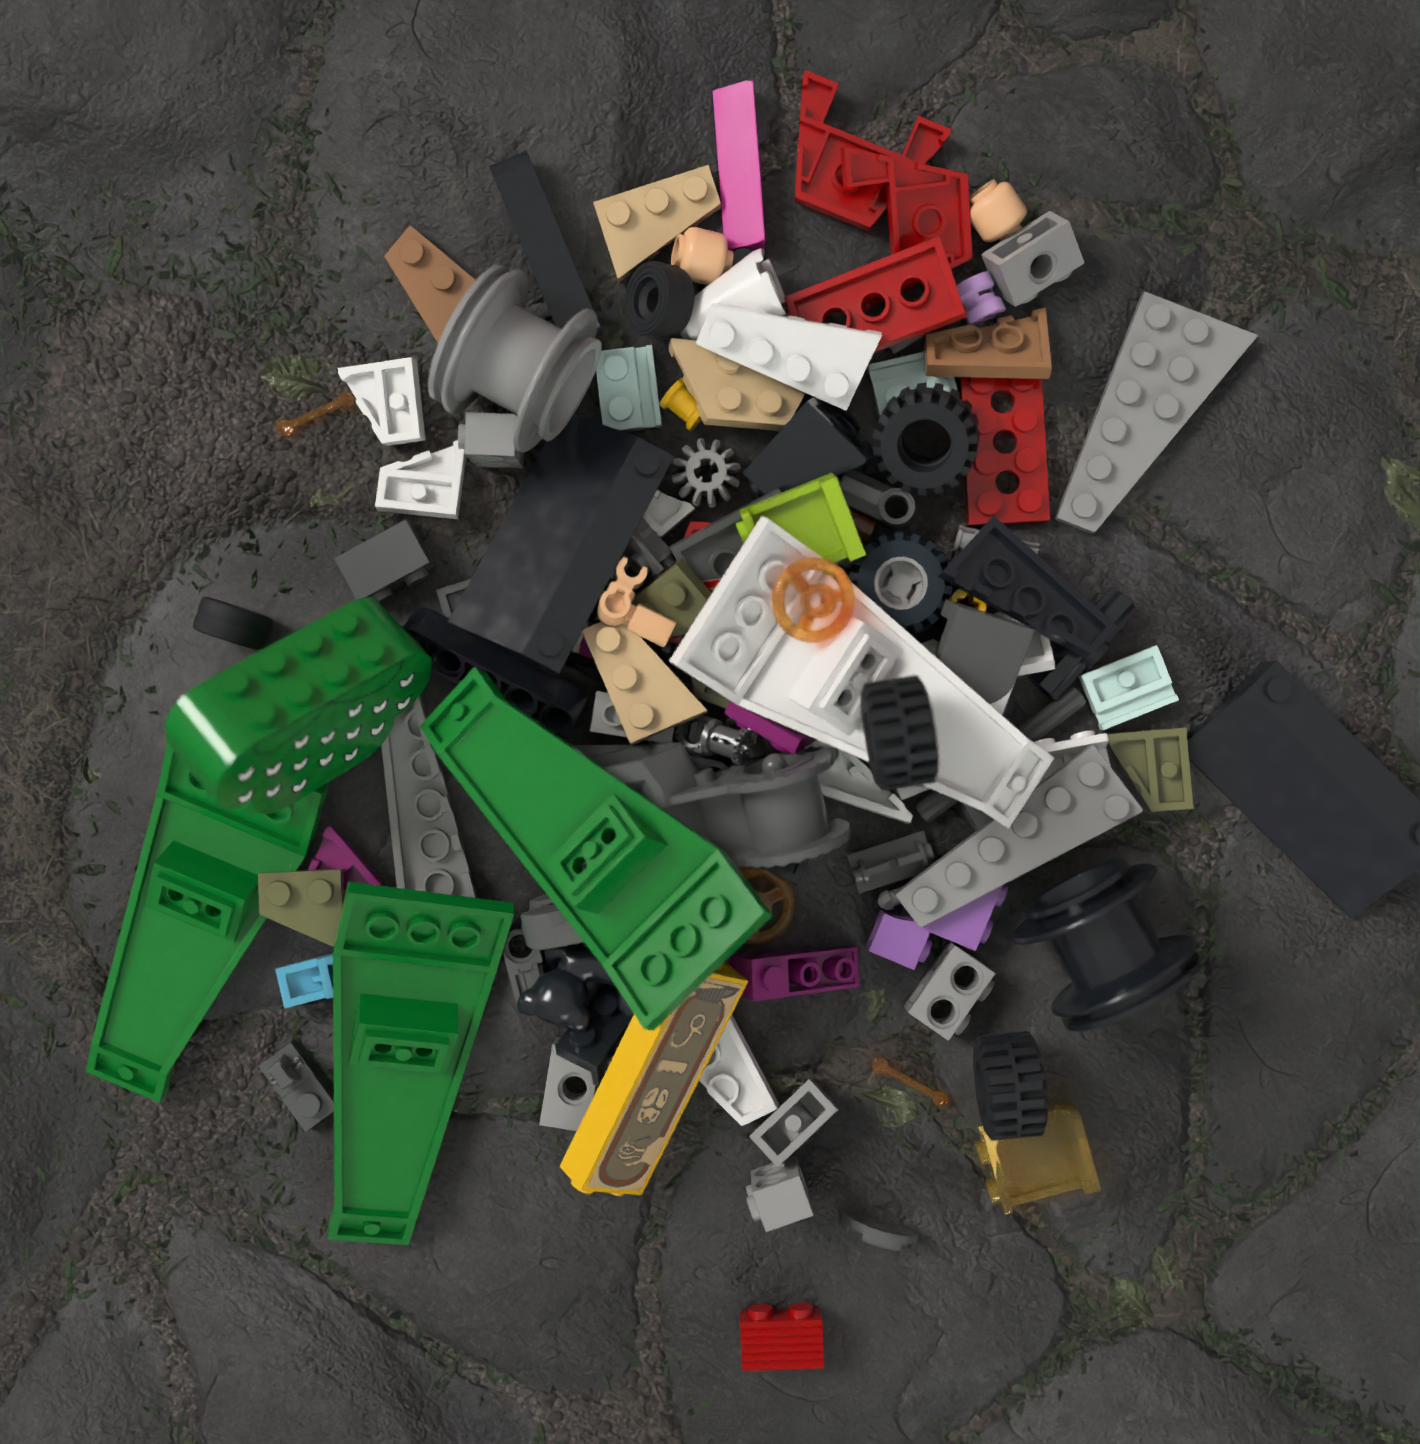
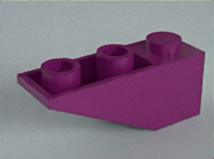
M855 946L758 951L733 954L728 958L729 965L748 980L740 998L750 1001L859 987L858 949Z

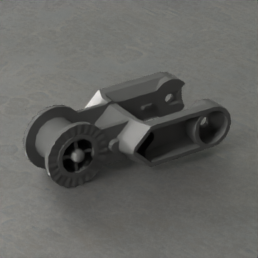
M649 743L589 757L724 850L737 867L745 866L747 868L752 866L759 868L763 866L770 868L774 865L785 866L790 862L800 863L806 858L814 859L820 854H828L832 849L840 848L843 843H847L848 839L851 838L852 833L849 823L839 818H828L818 774L826 771L834 764L833 753L829 748L810 746L796 754L782 751L779 753L770 752L764 757L756 756L752 760L744 762V765L731 766L729 769L713 772L712 768L697 770L683 743ZM547 894L531 899L529 911L521 914L522 930L526 945L531 949H551L584 942Z

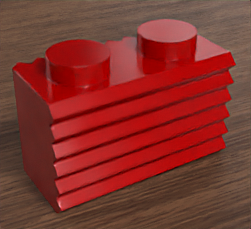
M794 1303L789 1305V1310H772L770 1305L755 1304L749 1306L748 1311H740L742 1372L824 1369L823 1322L820 1308H813V1305L809 1303Z

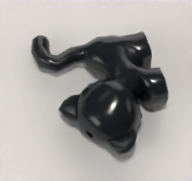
M584 942L581 943V948L567 945L543 949L548 963L557 968L539 976L533 986L522 993L517 1001V1009L521 1014L528 1016L536 1015L542 1021L554 1025H567L576 1031H585L590 1023L591 1015L588 1008L589 992L586 984L589 982H599L608 985L615 984ZM617 989L619 1011L632 1019L634 1013Z

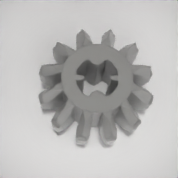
M698 439V452L694 453L688 445L682 448V452L688 461L674 459V467L684 472L673 475V483H687L679 491V496L682 499L695 492L692 500L694 507H699L702 496H707L709 508H715V494L718 493L725 502L731 498L724 486L736 489L739 487V480L728 475L740 472V464H726L734 456V451L729 448L719 455L721 443L719 440L715 439L713 441L711 450H705L704 439ZM702 465H710V471L715 468L718 472L712 474V481L709 483H704L702 476L699 479L695 476V474L701 473Z

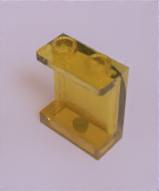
M1071 1102L1048 1108L1047 1124L1042 1136L991 1141L983 1126L978 1127L981 1140L975 1141L977 1154L982 1166L988 1164L992 1179L986 1181L988 1194L992 1205L999 1204L1005 1215L1013 1213L1012 1206L1078 1188L1085 1195L1101 1191L1080 1111Z

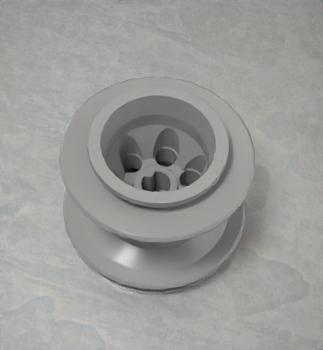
M496 264L483 272L470 286L449 319L432 360L428 379V392L430 397L442 403L445 411L450 414L461 412L474 402L479 395L517 415L513 431V444L515 450L522 453L536 446L541 439L551 441L567 425L592 381L599 362L602 346L601 342L595 338L598 321L593 309H585L577 313L561 329L525 309L528 295L526 274L522 270L514 269L510 271L506 266Z

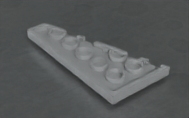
M1144 292L1140 296L1054 520L1089 534L1095 533L1258 335Z

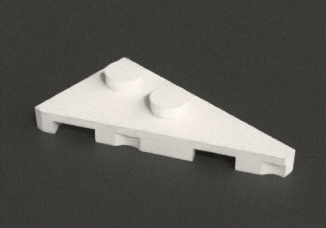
M816 740L805 747L806 749L810 746L815 748L822 746L832 750L834 764L826 771L818 774L824 796L906 824L911 823L913 815L905 808L904 803L894 793L891 794L888 790L881 791L874 781L871 770L856 756L820 740Z

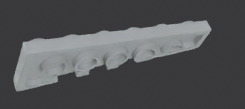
M420 695L412 705L394 718L392 730L381 744L397 888L478 898L438 754L435 755L434 748L419 727L427 719Z
M1089 745L1035 787L1010 828L991 819L897 890L894 895L916 924L922 928L1138 815L1143 809L1094 745Z

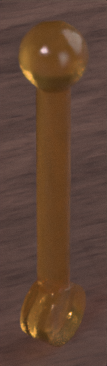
M342 392L338 399L293 420H279L276 423V431L282 436H289L292 434L293 429L338 407H350L353 405L354 397L350 392Z
M877 1057L873 1060L872 1069L875 1073H886L932 1098L934 1104L939 1107H943L948 1103L949 1097L946 1092H936L888 1066L887 1061L882 1057Z

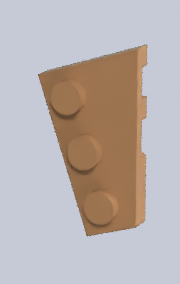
M410 225L384 257L437 343H439L454 310L476 280Z
M1046 308L1032 310L1031 317L1014 320L1012 315L997 318L995 325L982 328L970 324L926 334L924 343L926 376L1049 379L1052 363Z

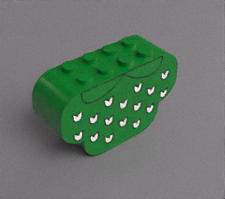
M373 597L359 598L193 687L177 701L169 712L165 721V739L170 748L222 808L234 809L251 803L259 813H274L292 805L371 756L390 734L394 718L412 705L427 686L431 675L432 659L377 599Z

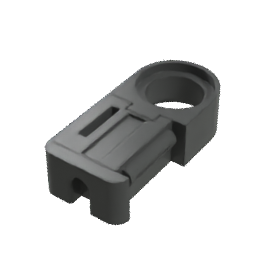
M522 927L514 928L508 933L503 949V956L516 1005L522 993L526 989L531 988L539 976L545 974L543 965H540L545 960L542 949H532L531 954L526 957H518L510 949L511 939L519 934L524 935Z

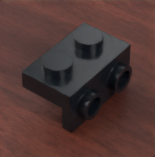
M600 987L588 1003L591 1015L590 1023L586 1030L576 1031L569 1027L555 1045L558 1056L590 1071L592 1082L598 1087L631 1022L630 1017L619 1011L618 994L604 987Z

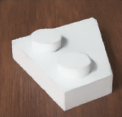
M409 357L338 368L340 378L348 384L357 399L355 402L362 413L368 416L372 423V429L382 444L390 446L425 441L416 359Z
M458 440L453 442L454 446L434 453L426 451L414 455L409 461H397L380 467L375 502L377 511L458 519L466 463L464 449H459Z

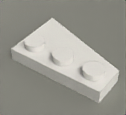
M731 1015L699 1081L707 1088V1092L743 1126L777 1110L779 1103L733 1015Z

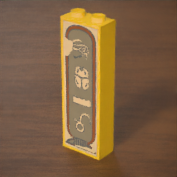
M726 962L709 976L654 1031L644 1029L635 1014L633 1015L560 1164V1168L569 1176L572 1186L586 1194H592L594 1191L608 1192L615 1196L643 1194L748 983L747 979Z

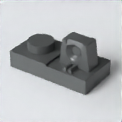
M295 1040L258 1066L305 1132L334 1111L333 1092Z

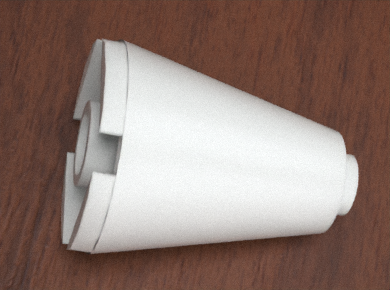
M763 248L751 252L694 296V306L690 320L681 333L683 339L697 340L712 302L764 311L772 315L790 316L789 313L785 314L781 305L785 302V294L770 260L767 259L761 262L764 259L765 253Z

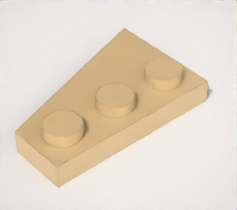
M709 165L593 202L618 282L628 277L630 272L643 262L649 261L658 255L660 250L675 240L678 234L684 235L687 229L696 227L721 208V202Z
M599 622L583 629L582 633L631 745L707 713L705 707L639 635L626 630L628 626L623 623L618 626H609Z

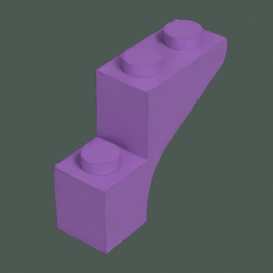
M1006 883L922 928L916 924L911 916L895 915L881 909L866 943V948L869 952L915 970L918 961L925 962L932 946V940L928 939L930 932L976 951L979 943L985 944L989 938L993 927V922L989 918L994 906L1000 907L1003 903L1009 885Z

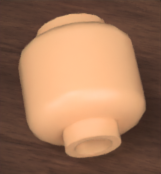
M993 179L969 197L971 224L983 241L988 243L998 239L1003 241L1022 229L1020 223L1027 214V208L1010 183L1000 182L997 184L995 179Z
M690 227L684 235H677L672 250L671 265L685 270L692 282L708 286L732 267L734 253L728 250L727 240L723 234L698 227Z

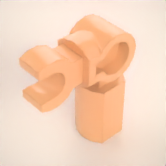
M623 557L619 560L615 569L614 577L616 582H611L600 598L597 615L605 625L618 626L623 623L628 626L626 630L664 648L675 627L676 621L641 604H638L637 607L632 605L635 598L633 590L643 585L648 568L643 566L638 576L629 577L624 572L628 558Z

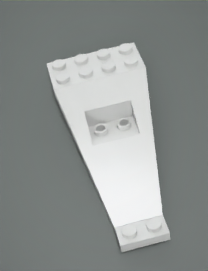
M761 516L669 660V662L735 704L868 762L861 714V692L864 684L917 675L925 685L930 699L939 753V770L935 783L923 785L981 810L1007 828H1010L1054 759L1052 755L1024 736L835 567L770 519ZM867 655L865 662L861 664V661ZM844 690L842 698L840 700H837L842 691Z

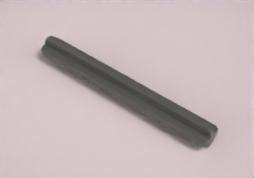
M1075 687L1069 688L1056 701L1050 702L1017 727V729L1032 742L1038 741L1082 708L1086 701ZM933 791L916 805V809L925 821L932 822L957 803L958 800Z

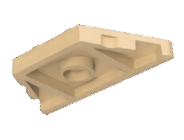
M671 338L669 353L671 357H676L684 374L682 380L689 394L696 400V408L704 425L781 431L793 417L805 395L803 391L696 345V340Z

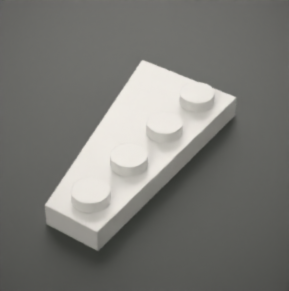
M712 302L695 344L843 410H847L881 339L882 332L868 329L867 331L847 328L845 325L812 322L805 320V318L772 315L764 311Z

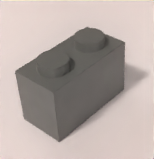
M406 519L334 558L356 599L373 597L380 603H384L394 596L392 590L404 583L411 587L424 581L430 576L427 571L436 567L416 528Z

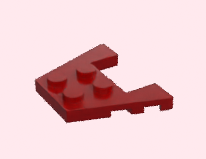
M805 70L802 78L794 202L869 232L888 210L886 182L844 187L841 148L850 147L927 165L947 142L952 129L918 116L902 154L883 148L824 124L837 93L839 83Z
M841 148L844 187L886 182L891 255L940 236L951 269L973 259L968 174L855 148ZM912 282L908 284L904 288V290L918 284L919 282ZM879 297L869 299L864 306V312L884 301V299Z

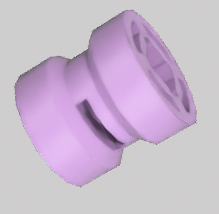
M989 271L974 275L956 285L966 310L967 318L965 320L967 325H980L997 317L1006 310L1002 298L996 296L992 289L994 280Z

